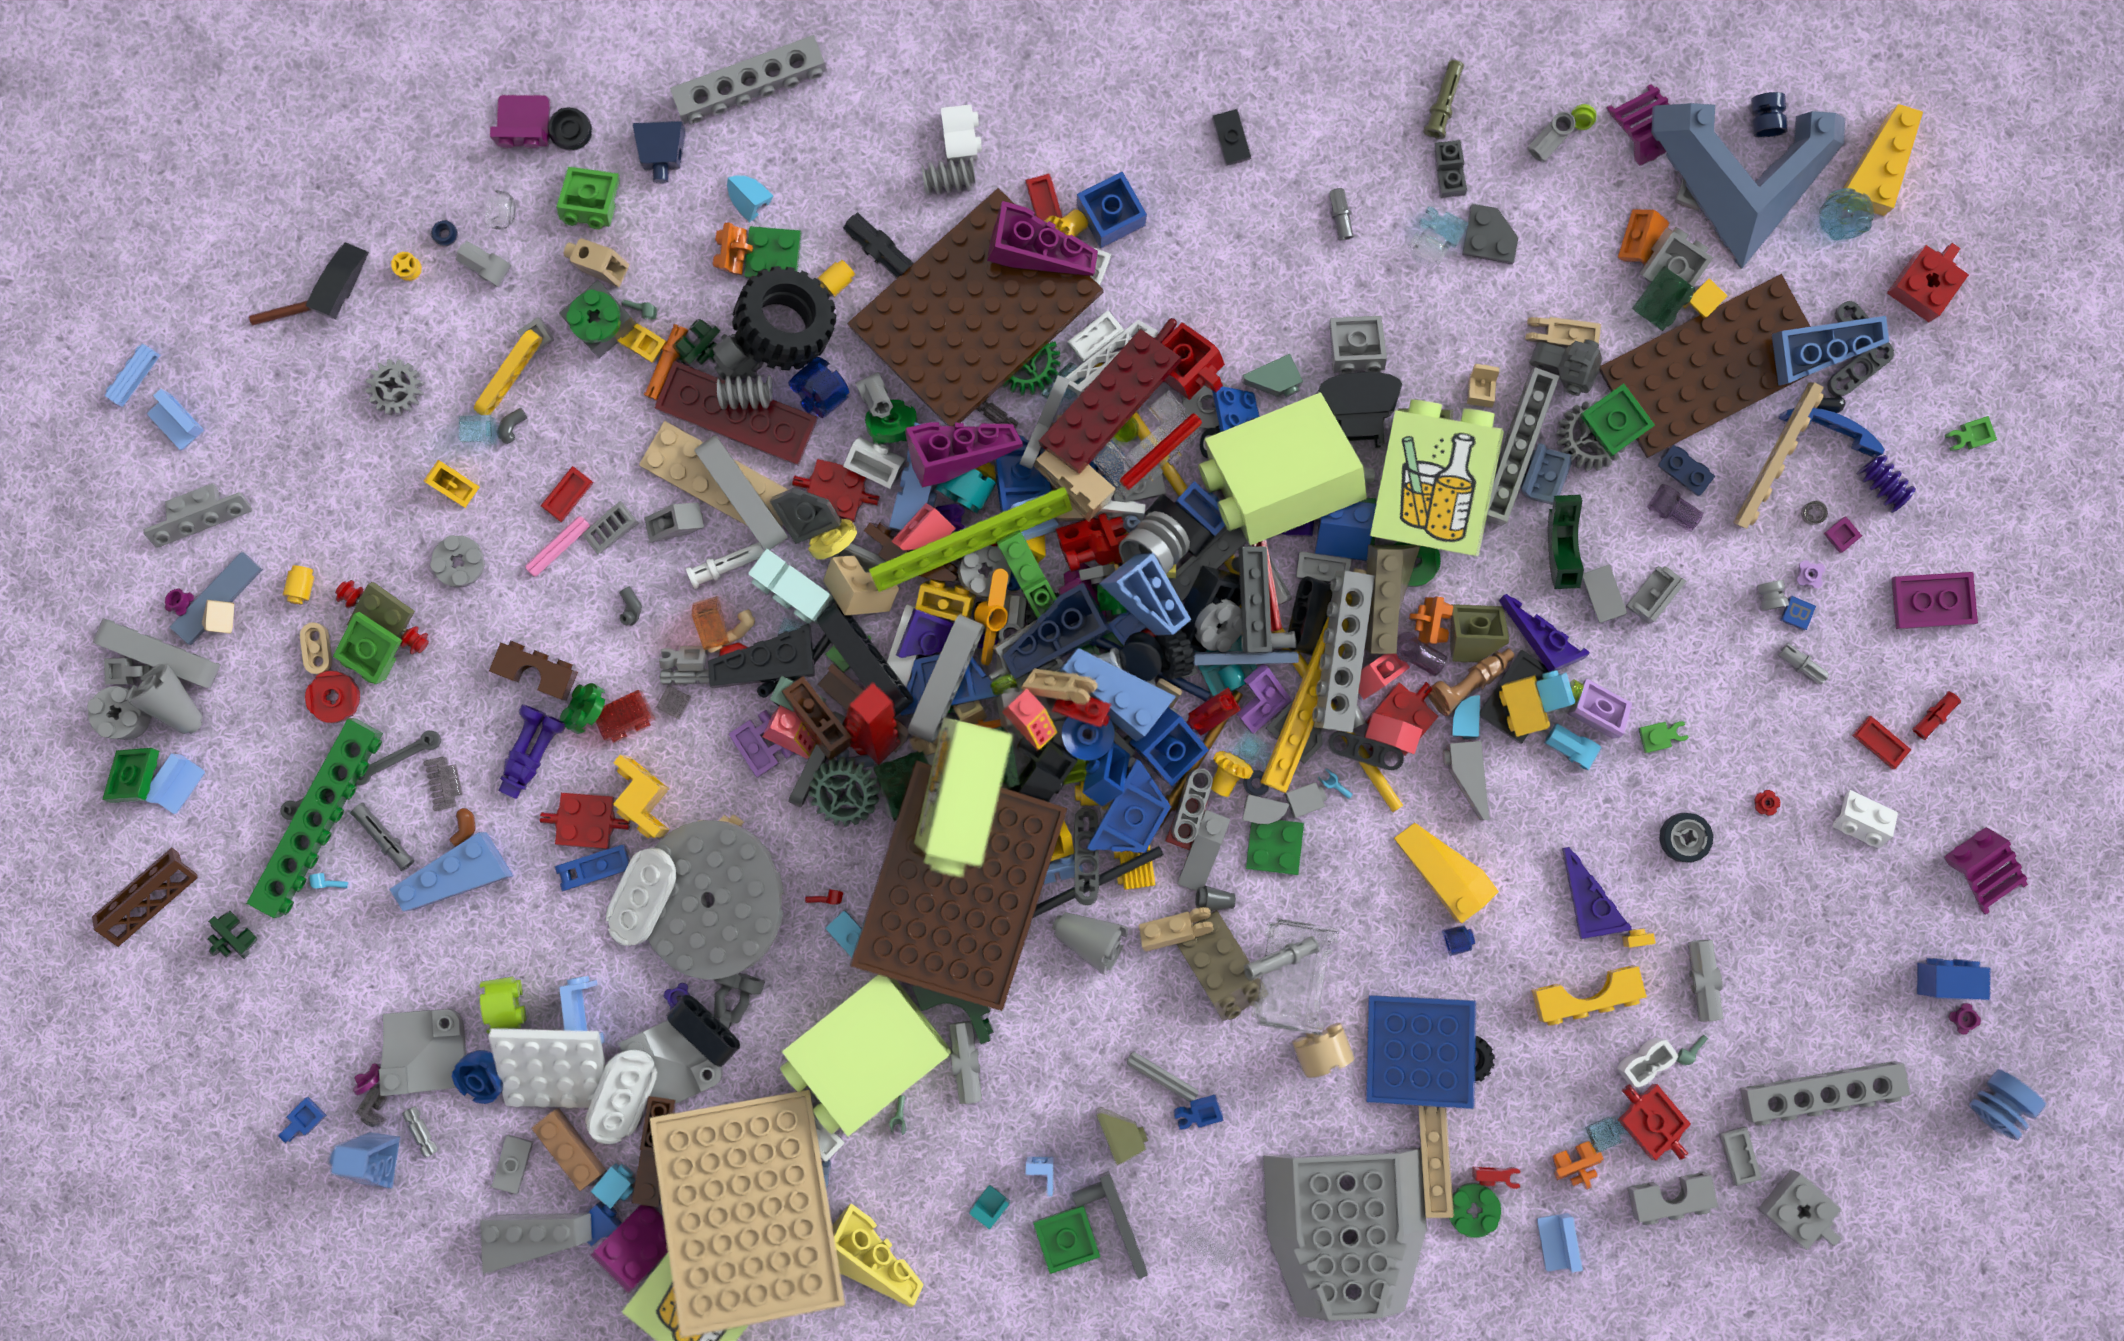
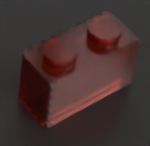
M636 690L606 704L595 722L605 741L612 740L613 743L627 738L626 733L633 729L636 732H640L651 726L650 721L655 720V717L643 691Z

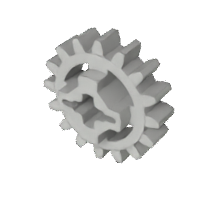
M387 359L386 366L380 362L377 363L379 370H370L373 379H366V382L371 387L367 388L365 392L373 395L370 397L369 402L377 404L376 409L381 412L385 409V413L388 415H392L395 411L396 414L401 416L404 408L411 412L412 408L410 405L412 403L419 405L416 397L424 395L418 389V387L424 385L423 381L417 379L421 375L420 372L417 370L413 371L414 366L410 363L405 365L401 359H398L396 364L391 359ZM405 374L410 380V385L405 382ZM398 384L402 388H393L391 390L387 386H396ZM379 389L383 391L385 401L382 399Z

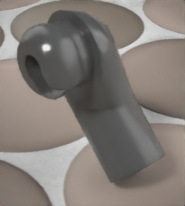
M521 407L504 416L500 422L497 436L499 439H502L504 444H509L515 440V435L512 432L514 426L528 418Z
M628 586L619 592L626 603L625 610L620 615V621L624 625H634L639 620L642 604L631 587Z

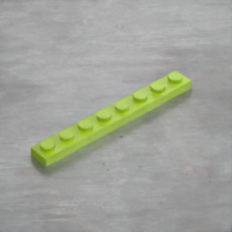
M1065 487L1051 491L869 569L878 592L994 544L1017 530L1022 532L1072 511L1068 493Z

